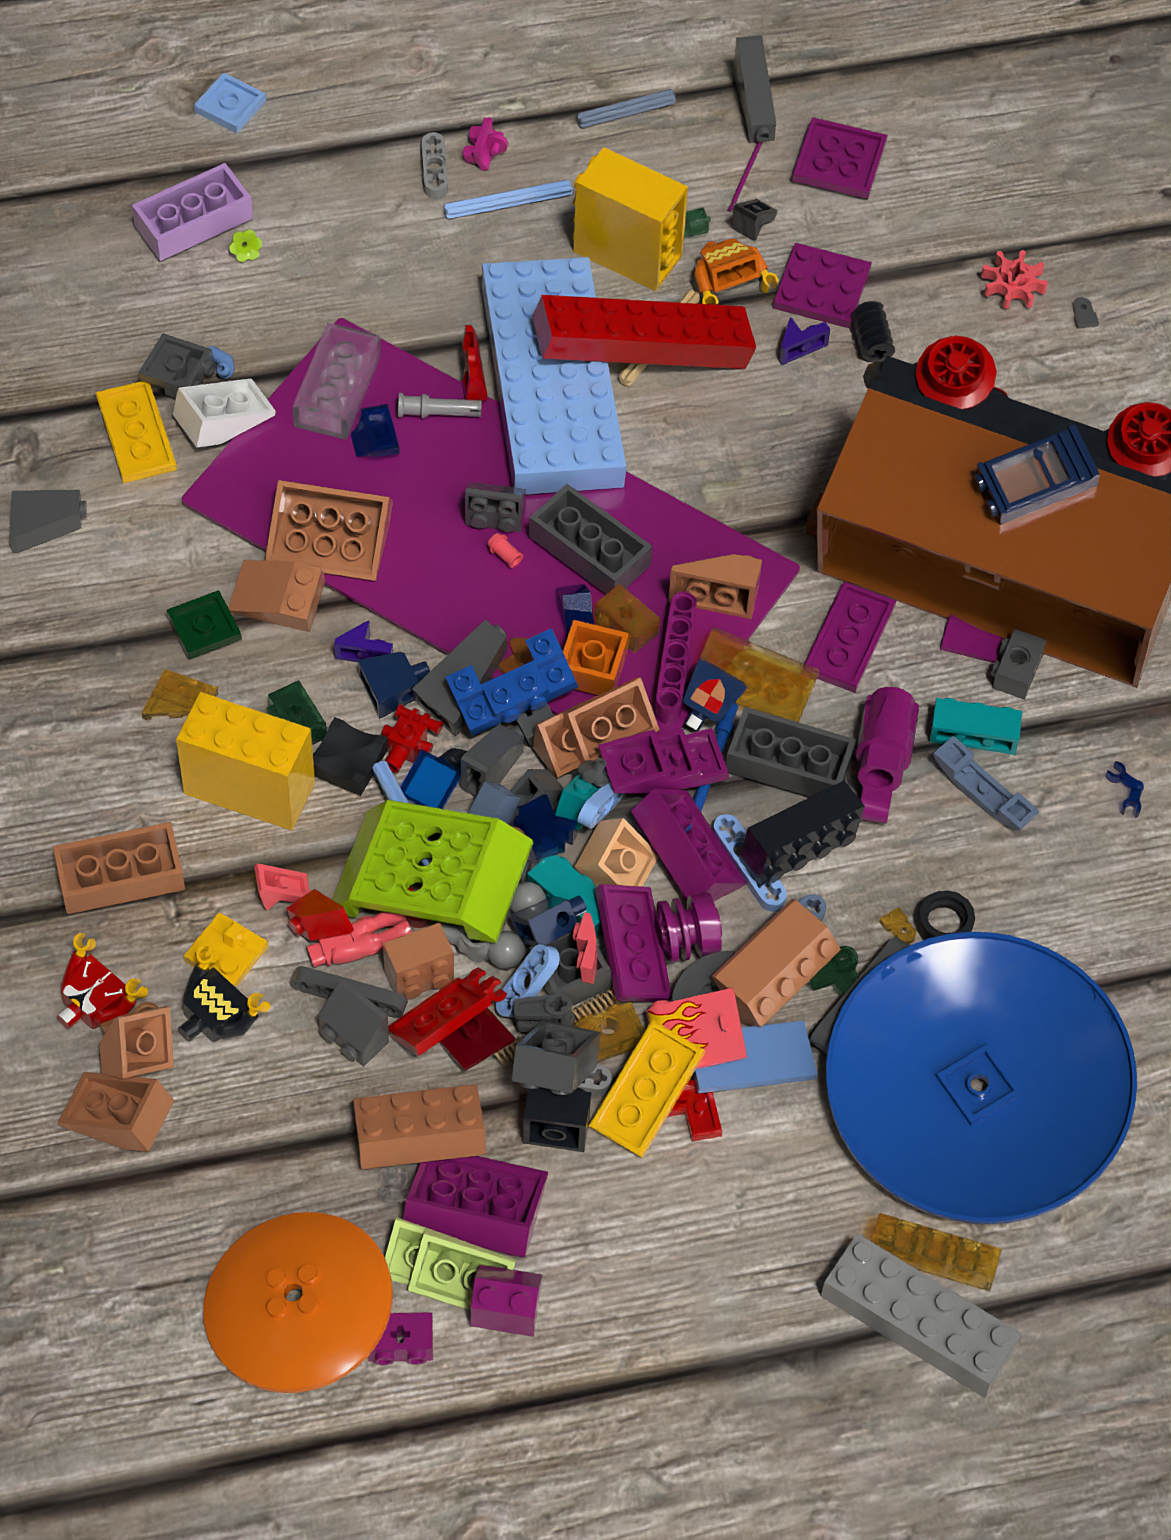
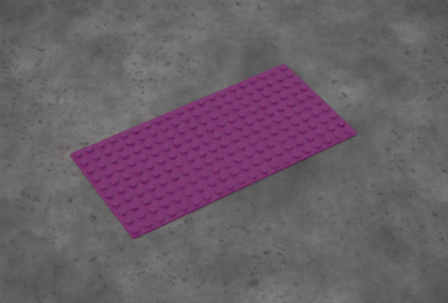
M339 318L267 399L276 411L275 416L235 436L182 496V503L185 506L264 551H267L278 480L390 497L393 501L377 580L370 581L324 573L326 586L446 654L453 651L485 619L493 626L495 624L499 625L507 634L508 651L491 679L533 661L534 659L525 640L552 628L563 651L573 620L629 633L628 653L617 686L641 677L654 715L671 604L668 602L671 568L673 565L732 554L748 555L762 560L759 590L752 619L696 608L683 699L700 657L726 671L800 571V566L797 563L627 471L624 488L578 491L652 545L651 566L614 600L529 537L530 517L557 492L526 494V507L521 532H504L499 529L475 528L465 525V491L470 482L512 487L500 403L488 397V401H481V418L448 415H428L426 419H422L421 416L417 415L398 417L399 393H403L404 396L427 394L429 398L466 400L462 382L344 318ZM497 533L506 535L507 541L523 554V559L516 567L510 568L496 553L493 554L489 551L490 547L487 544L493 535ZM574 689L548 701L547 704L552 713L556 715L598 695ZM682 703L680 718L672 724L661 723L656 718L660 729L655 732L656 735L682 729L686 724L684 721L692 708Z

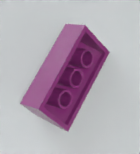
M653 789L631 810L636 818L638 828L648 837L652 850L662 859L666 866V872L676 881L685 901H687L689 895L709 892L713 901H716L747 884L687 790ZM691 824V829L687 833H685L688 826Z

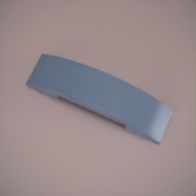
M954 736L933 753L937 763L955 785L976 805L1001 823L1020 831L1039 814V810L1019 792L1015 795L1011 794L973 760L975 754Z

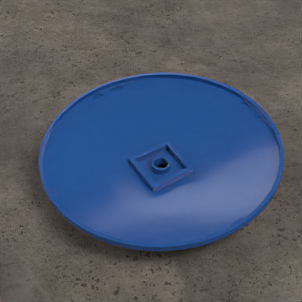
M962 932L937 936L912 944L881 962L862 979L843 1005L834 1024L826 1060V1086L832 1116L842 1140L863 1170L881 1187L908 1205L937 1217L971 1224H1000L1030 1219L1053 1211L1087 1190L1104 1173L1120 1150L1131 1124L1137 1094V1068L1128 1031L1118 1011L1099 985L1081 968L1053 950L1026 939L991 932ZM974 1079H982L987 1083L988 1087L984 1091H976L971 1087L970 1083Z

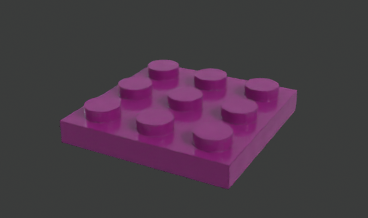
M812 117L792 181L869 199L888 135Z
M795 243L777 291L773 309L850 329L853 322L852 313L859 305L872 262Z

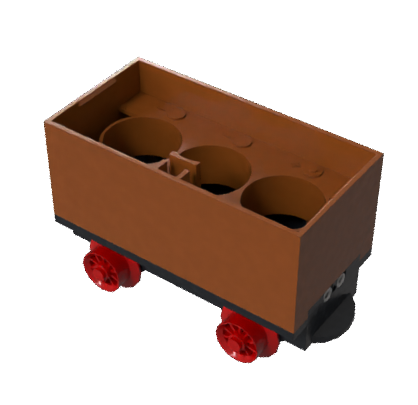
M955 335L937 340L926 347L918 362L914 364L886 356L885 361L873 362L867 365L863 379L868 390L817 508L818 573L843 582L845 581L945 619H949L950 614L978 629L1002 637L1003 640L1005 638L1010 639L1014 629L1047 640L1044 655L1138 688L1171 603V409L1162 404L1152 402L1130 405L1117 414L1109 429L1103 431L1008 398L1007 393L1002 389L994 387L997 370L994 359L985 346L964 336ZM1075 424L1100 473L1098 486L1000 525L997 517L992 518L986 506L988 499L985 492H979L976 487L974 476L977 471V463H984L1066 430L1069 426ZM1055 449L1043 454L1042 458L1055 484L1070 479ZM1035 458L995 473L1009 503L1051 487L1038 459Z

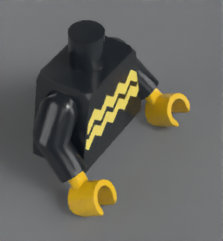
M201 946L197 950L196 957L200 963L195 964L182 998L184 1015L188 1020L179 1026L178 1030L189 1042L201 1032L212 1042L243 1036L258 1019V1012L266 1013L270 1009V1003L267 1001H263L258 1006L260 999L263 998V994L253 993L247 998L214 967L208 968L209 964H214L219 959L217 951H213L210 958L206 959L205 954L209 946Z

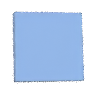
M223 72L194 104V112L238 133L267 101L266 93Z

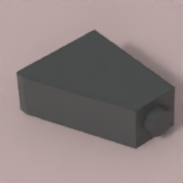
M80 490L12 491L9 533L12 553H20L80 530L82 528V518H87V502L81 501Z
M501 724L494 727L461 758V789L477 797L484 781L500 784L522 755L524 737L517 734L513 728H506Z

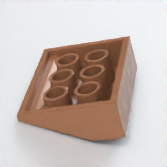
M278 480L265 561L299 562L320 567L325 574L376 581L389 530L393 501L390 497Z

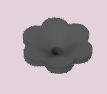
M598 757L595 762L586 760L585 763L579 764L577 769L582 774L584 781L594 783L599 787H605L607 783H610L605 768L607 764L605 759Z

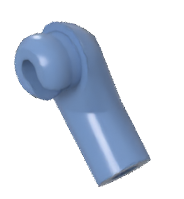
M211 345L209 349H212L213 360L217 363V374L223 379L230 378L235 371L233 357Z

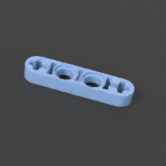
M729 814L717 817L714 822L713 831L745 879L746 885L754 897L767 911L775 912L782 909L786 902L787 892L780 880L774 883L767 882L759 887L739 860L740 857L733 851L736 847L743 846L746 831L739 820ZM723 825H724L726 828L732 827L731 836H730V834L728 833V831H726V830L721 831V827H722ZM768 890L773 896L778 894L777 901L773 898L767 899Z

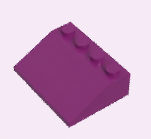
M480 1156L421 1162L406 1199L403 1220L485 1249L525 1258L534 1231L548 1172Z

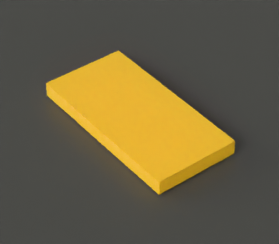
M140 381L95 392L123 483L177 470L173 452L150 383Z
M652 1020L590 1122L589 1127L643 1158L706 1051Z

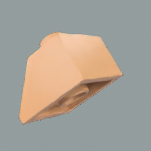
M624 818L604 820L598 823L574 868L581 875L585 874L590 877L596 887L600 884L643 887L659 856Z

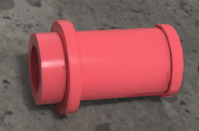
M499 533L493 535L487 544L490 547L489 551L493 554L496 553L510 568L516 567L523 559V554L507 541L506 535Z

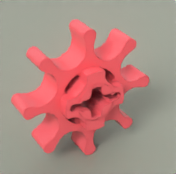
M1020 250L1018 259L1013 261L1006 259L1003 253L998 251L995 264L999 267L994 268L983 265L981 277L994 281L986 284L984 295L986 297L994 293L1004 295L1003 308L1005 309L1009 308L1010 301L1015 298L1022 299L1026 307L1031 308L1034 300V295L1031 292L1046 293L1048 281L1036 278V276L1043 274L1044 263L1039 262L1033 266L1024 263L1026 254L1024 250Z

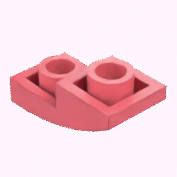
M584 912L581 923H576L573 931V940L577 941L579 953L577 969L581 970L582 982L594 984L597 970L595 928L590 913Z

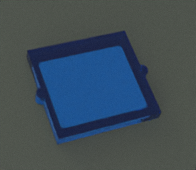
M422 749L400 788L406 799L416 805L444 809L461 779V769L446 762L444 757L438 758Z

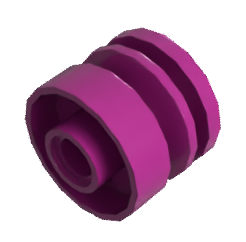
M709 892L689 895L687 910H684L679 898L672 899L671 908L666 900L657 902L656 927L660 937V944L668 963L678 962L679 952L683 960H690L692 945H694L698 956L701 958L722 950L720 916Z

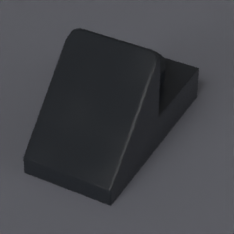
M758 199L737 203L733 208V228L738 233L755 241L763 223L773 221L778 210Z

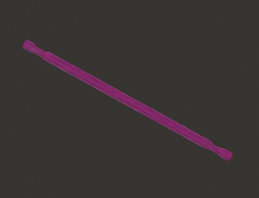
M757 142L731 200V205L727 209L728 212L732 213L734 204L738 200L763 142Z

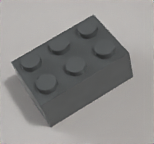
M542 1020L516 1045L512 1081L519 1082L521 1086L530 1089L548 1088L551 1089L552 1093L558 1095L573 1093L597 1067L601 1032Z

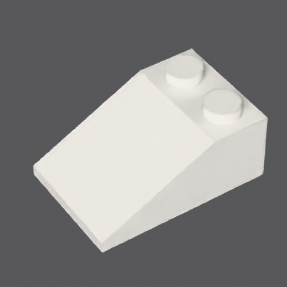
M250 378L180 387L177 391L172 415L197 448L222 444L275 416L276 411Z

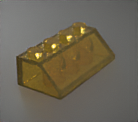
M716 627L712 628L701 654L702 658L748 684L745 692L735 702L736 704L796 722L800 721L820 671L817 668Z

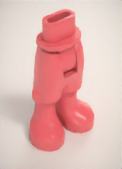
M382 911L373 917L364 916L352 922L351 924L354 928L352 933L319 939V942L308 945L307 950L313 967L326 963L330 967L332 966L331 961L333 964H344L374 955L382 950L383 943L412 932L405 915ZM385 927H392V928H390V929H388V930H385V931H383V932L375 933V932H376L377 930H379V929H382V928H385Z

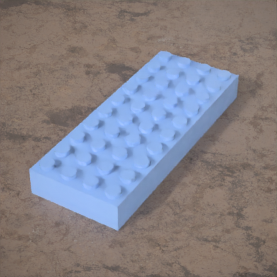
M589 257L482 264L481 288L512 487L526 489V494L558 492L566 484H569L577 491L624 488L626 462L608 362L543 359L532 318L542 294L596 298Z

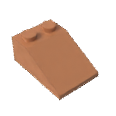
M732 554L673 565L671 568L668 602L671 603V599L676 593L686 591L695 596L696 608L752 619L759 590L762 560L748 555Z
M244 560L229 604V610L231 614L310 632L326 582L323 569L292 561Z
M84 1072L57 1123L61 1127L122 1149L149 1152L174 1099L158 1079L142 1077L121 1079L101 1073Z

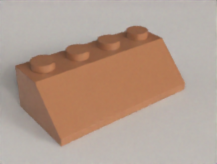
M791 899L711 977L719 990L734 988L740 1022L761 1028L841 949L829 928L797 900Z

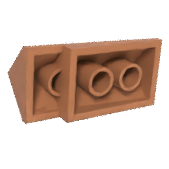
M641 677L630 680L535 724L533 749L555 777L558 778L578 768L579 764L585 763L586 760L595 762L596 758H602L598 748L599 744L653 729L655 732L660 730Z

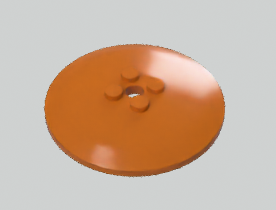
M300 1212L279 1216L259 1224L241 1236L230 1246L216 1265L210 1277L204 1298L203 1313L206 1334L210 1345L222 1364L233 1375L251 1386L277 1393H300L325 1387L356 1369L379 1343L391 1315L393 1305L392 1278L388 1264L378 1245L366 1232L355 1224L334 1215L317 1212ZM291 1290H303L298 1300H287V1295Z

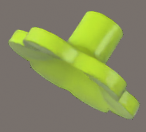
M246 229L243 232L236 231L233 234V241L229 244L230 252L235 254L236 259L240 262H245L248 259L255 260L259 256L258 250L262 247V240L256 237L252 229Z

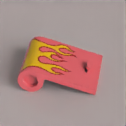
M734 988L672 1002L667 1000L656 1001L646 1011L648 1024L654 1020L706 1051L696 1069L747 1058Z

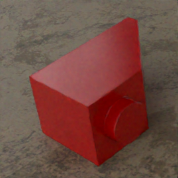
M313 889L286 908L290 917L288 924L296 935L301 934L310 941L346 935L354 931L344 907L316 889Z

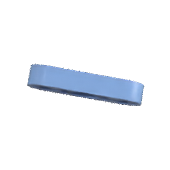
M607 783L605 787H601L585 802L577 822L593 829L621 801L624 793H614L611 783Z
M539 944L531 950L502 989L507 993V996L502 1001L496 1002V1010L499 1015L515 1018V1000L518 998L534 997L539 993L559 965V952L555 947ZM530 974L531 983L530 986L526 989L524 986V980L526 976Z

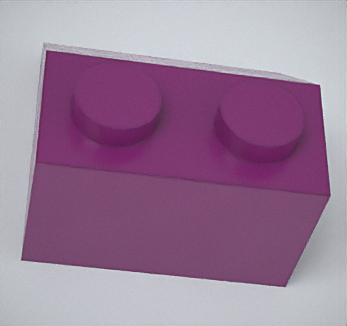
M480 1264L474 1281L471 1303V1326L534 1337L543 1275Z

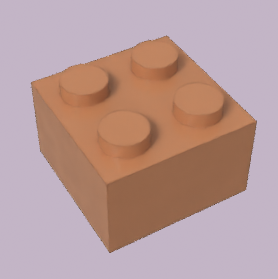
M440 923L383 943L384 972L393 991L402 994L407 999H414L421 995L422 992L433 988L441 989L454 980V952Z

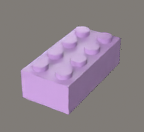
M226 163L132 205L134 226L159 261L253 219L252 198Z

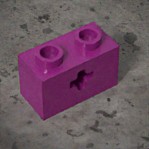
M433 1312L391 1313L382 1338L368 1356L369 1362H375L378 1365H391L394 1361H407L409 1364L420 1365L427 1361H433ZM403 1337L404 1343H397L398 1338Z

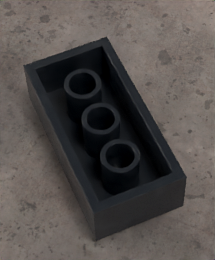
M845 780L748 827L739 860L759 887L767 882L774 883L785 873L791 870L798 871L809 861L815 858H824L833 849L851 844L856 838L865 805Z

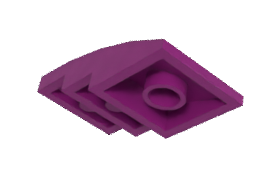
M712 728L685 735L684 729L656 735L653 729L598 745L601 757L607 762L605 768L614 793H650L653 789L679 790L729 779V772Z

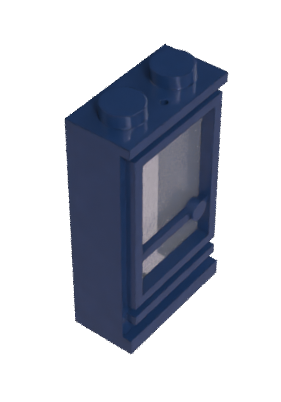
M1074 424L1066 430L984 463H977L974 481L979 492H985L988 499L986 506L992 518L996 516L999 524L1002 525L1098 486L1100 473Z

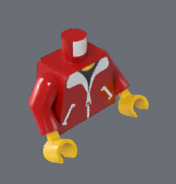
M79 933L74 937L73 945L77 951L72 952L60 987L62 1000L66 1008L57 1015V1018L67 1029H70L80 1019L91 1029H96L104 1022L128 1014L136 1005V998H144L148 995L147 987L141 986L136 992L137 986L141 983L140 979L132 978L125 984L92 954L87 957L86 951L93 950L96 947V941L94 938H89L87 945L84 947L83 939L85 938V933Z

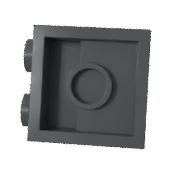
M163 333L139 370L138 375L139 380L163 387L165 395L176 398L178 388L203 385L205 377H211L214 374L216 363L213 360L212 349Z

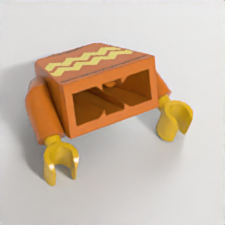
M730 238L719 243L710 241L700 250L701 259L696 263L694 275L699 292L704 296L702 304L718 305V298L711 294L712 290L716 293L758 278L760 275L762 277L760 283L762 292L768 293V283L774 289L777 286L778 277L774 273L767 271L768 266L756 247L744 245L738 240Z

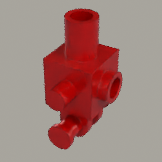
M400 704L395 712V717L398 718L395 726L391 727L386 724L381 735L388 738L389 755L385 761L392 773H398L405 760L414 764L421 752L430 755L434 745L427 742V729L439 735L444 722L432 719L431 714L424 713L422 716L419 709L414 708L410 710Z

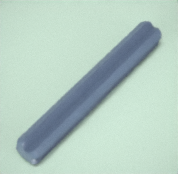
M667 89L580 112L577 114V121L581 128L672 105L675 103V94L672 89Z

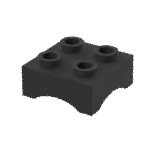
M334 717L323 741L313 753L315 777L361 796L374 774L373 765L382 761L387 752V738L365 733L347 724L344 720Z

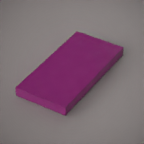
M844 581L803 666L802 673L855 693L893 613L896 600Z
M600 884L595 888L616 1001H670L672 993L664 952L656 927L657 916L651 887Z

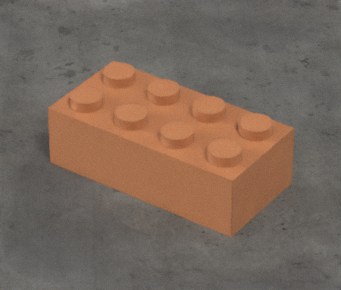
M171 822L53 846L67 915L185 890L183 872Z
M477 1084L353 1098L361 1169L486 1155L485 1128Z

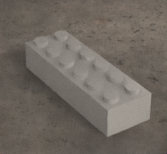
M858 1233L824 1281L822 1298L986 1398L1016 1351L1022 1333Z

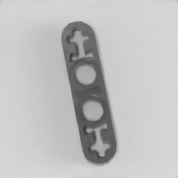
M299 966L295 969L290 982L298 991L329 999L338 982L344 978L384 1013L393 1018L402 1017L408 1003L405 996L395 991L304 966Z

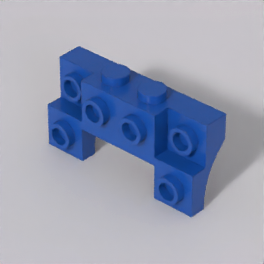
M552 628L525 640L534 659L533 661L488 682L480 683L472 665L446 676V680L472 736L502 722H512L518 719L521 713L530 709L538 710L544 707L548 701L578 688L575 677Z

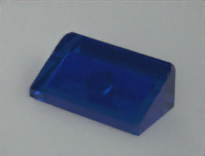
M547 794L537 797L518 809L526 834L533 840L532 849L536 860L565 852V839Z

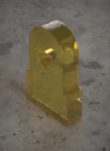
M899 907L882 917L879 921L887 932H891L893 936H897L907 944L914 942L916 930Z

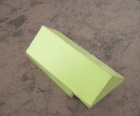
M398 1217L395 1219L385 1255L392 1280L409 1285L408 1291L471 1310L474 1281L480 1264L512 1270L515 1269L516 1259Z

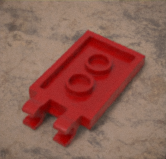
M479 967L475 968L463 980L457 977L388 1026V1034L392 1039L420 1056L491 1006V1000L496 1002L502 1001L507 996V993L502 989L493 992L494 988L501 983L500 979L495 976L479 983V979L486 972Z

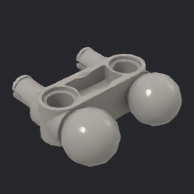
M534 882L518 884L497 943L483 941L476 944L473 943L476 941L475 939L468 938L464 926L459 927L437 921L436 924H441L449 943L457 945L459 952L465 953L468 959L474 962L491 960L495 966L501 969H511L519 965L525 954V945L519 935L511 931H503L511 912L515 913L547 898L543 889Z

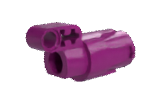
M898 687L879 688L872 695H868L865 700L856 749L857 761L860 763L858 778L863 786L861 801L865 805L861 820L887 824L892 792L900 787L903 772L908 769L911 763L919 705L915 703L910 693Z

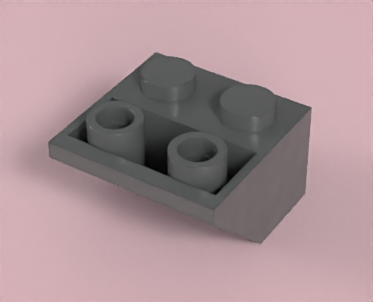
M470 482L465 491V525L475 528L499 529L504 532H521L526 507V489Z

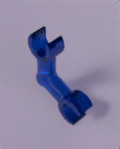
M1115 761L1114 769L1119 771L1120 774H1114L1107 770L1106 778L1112 783L1121 782L1130 788L1129 797L1124 800L1121 813L1124 815L1126 808L1131 806L1136 809L1135 818H1137L1141 812L1140 798L1144 790V783L1128 774L1124 764Z

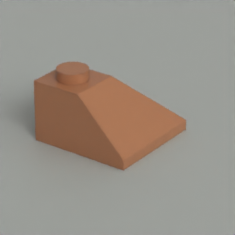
M164 1006L115 1017L100 1042L102 1074L125 1079L174 1067L170 1007Z

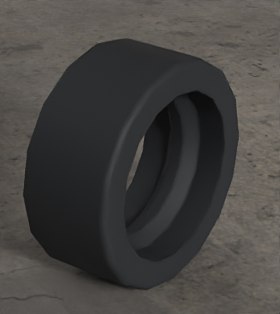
M949 890L937 891L928 895L921 903L916 923L918 933L923 940L952 934L938 931L929 923V913L937 908L952 909L961 915L964 922L960 930L952 933L972 932L975 922L974 908L969 900L960 893Z

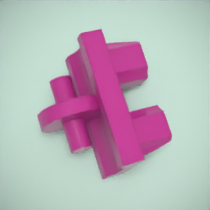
M491 117L484 118L482 126H471L469 138L472 144L475 145H467L463 149V156L466 162L478 163L481 171L488 170L492 157L498 153H504L508 147V140L504 137V133L496 131L492 127L493 120Z

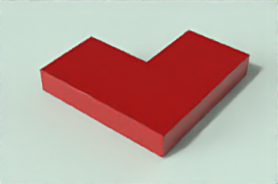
M689 1080L667 1117L685 1114L692 1142L722 1137L723 1131L713 1092L697 1093L695 1080Z

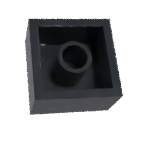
M577 1087L573 1093L558 1095L552 1093L551 1089L529 1088L524 1112L523 1144L584 1152L590 1121L592 1092H586L582 1088Z

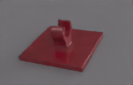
M486 1008L439 1043L464 1071H467L515 1042L516 1039L499 1019Z

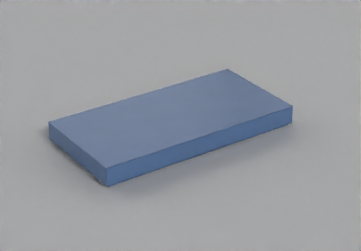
M804 1021L763 1025L761 1028L756 1026L744 1027L742 1032L747 1058L696 1069L693 1073L697 1093L816 1080L818 1076Z

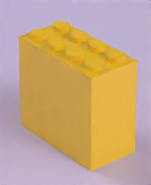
M603 147L597 156H592L588 168L584 173H579L574 182L576 196L573 201L575 206V214L573 216V223L575 225L572 240H574L573 252L583 257H589V260L657 291L683 256L688 186Z
M200 692L176 738L184 794L293 831L315 785L311 728Z

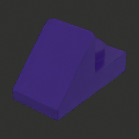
M790 317L781 344L780 364L785 365L828 346L830 327L824 321L817 325H811L801 331Z
M366 621L335 638V659L358 663V660L391 654L393 653V643H387L381 639L370 640V621Z

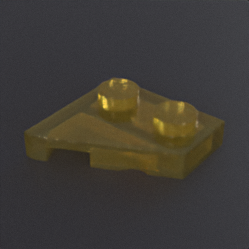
M165 669L142 711V719L152 720V716L169 715L170 719L188 716L200 692L217 697L218 687Z

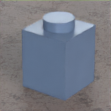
M484 781L469 813L498 818L508 824L521 797L501 784Z

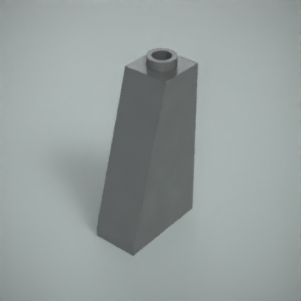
M762 35L736 38L733 76L749 143L774 141L776 117Z
M486 619L412 688L415 701L437 721H443V726L455 737L460 733L466 721L446 680V676L472 665L480 683L488 682L508 651L507 634L497 624L491 625Z

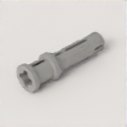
M399 393L398 417L417 415L421 416L422 419H426L428 415H448L481 418V400L429 398L427 394L404 396L403 393Z

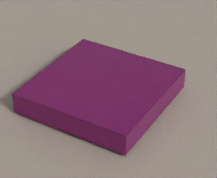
M950 614L940 650L995 663L1002 637L978 629Z

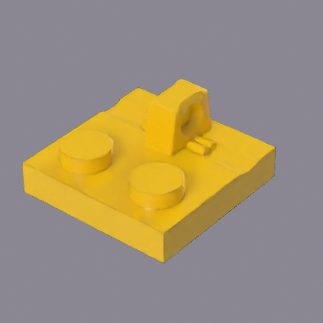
M219 912L183 957L184 962L194 967L195 964L200 963L196 957L197 950L201 946H209L205 954L206 959L210 958L213 951L218 952L219 959L216 963L209 964L208 968L214 967L231 984L237 987L268 949L269 945L267 940Z

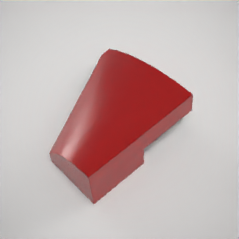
M465 325L462 340V349L466 360L462 380L466 400L488 401L478 338L473 326Z

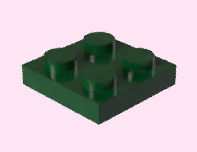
M219 590L166 610L167 617L188 659L242 640L241 632Z

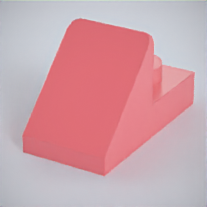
M258 863L254 866L258 892L265 910H269L280 900L294 903L310 892L307 873Z

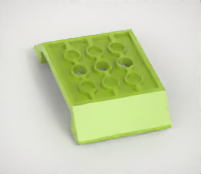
M386 800L366 812L332 900L344 907L348 917L357 918L360 908L363 907L462 925L469 939L497 943L530 854L533 840L498 818ZM434 833L442 834L436 841L427 840ZM424 858H432L430 864L426 866L418 865L419 861ZM415 883L423 884L417 891L408 890Z

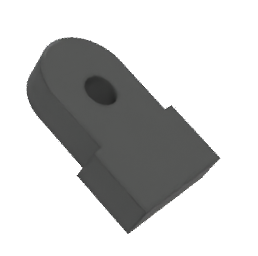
M1084 297L1077 298L1073 305L1077 329L1098 327V317L1096 312L1093 311L1090 300Z

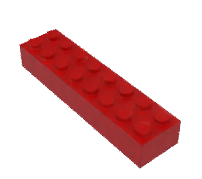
M542 294L532 316L543 359L746 369L757 348L745 306Z

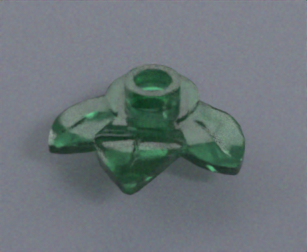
M840 946L841 950L810 979L811 989L815 991L835 984L838 991L844 995L859 978L856 970L859 961L856 950L849 946Z

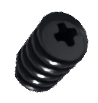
M877 301L861 303L852 313L861 355L870 362L885 361L886 356L892 357L896 352L891 331L888 328L886 312L883 310L884 305Z

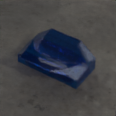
M388 404L361 408L360 421L350 433L356 457H381L400 454V447Z

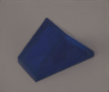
M585 584L556 588L567 638L573 620L594 625L591 593Z

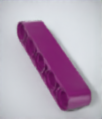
M686 591L676 593L672 597L655 704V716L658 721L664 724L675 723L680 718L697 605L695 596Z

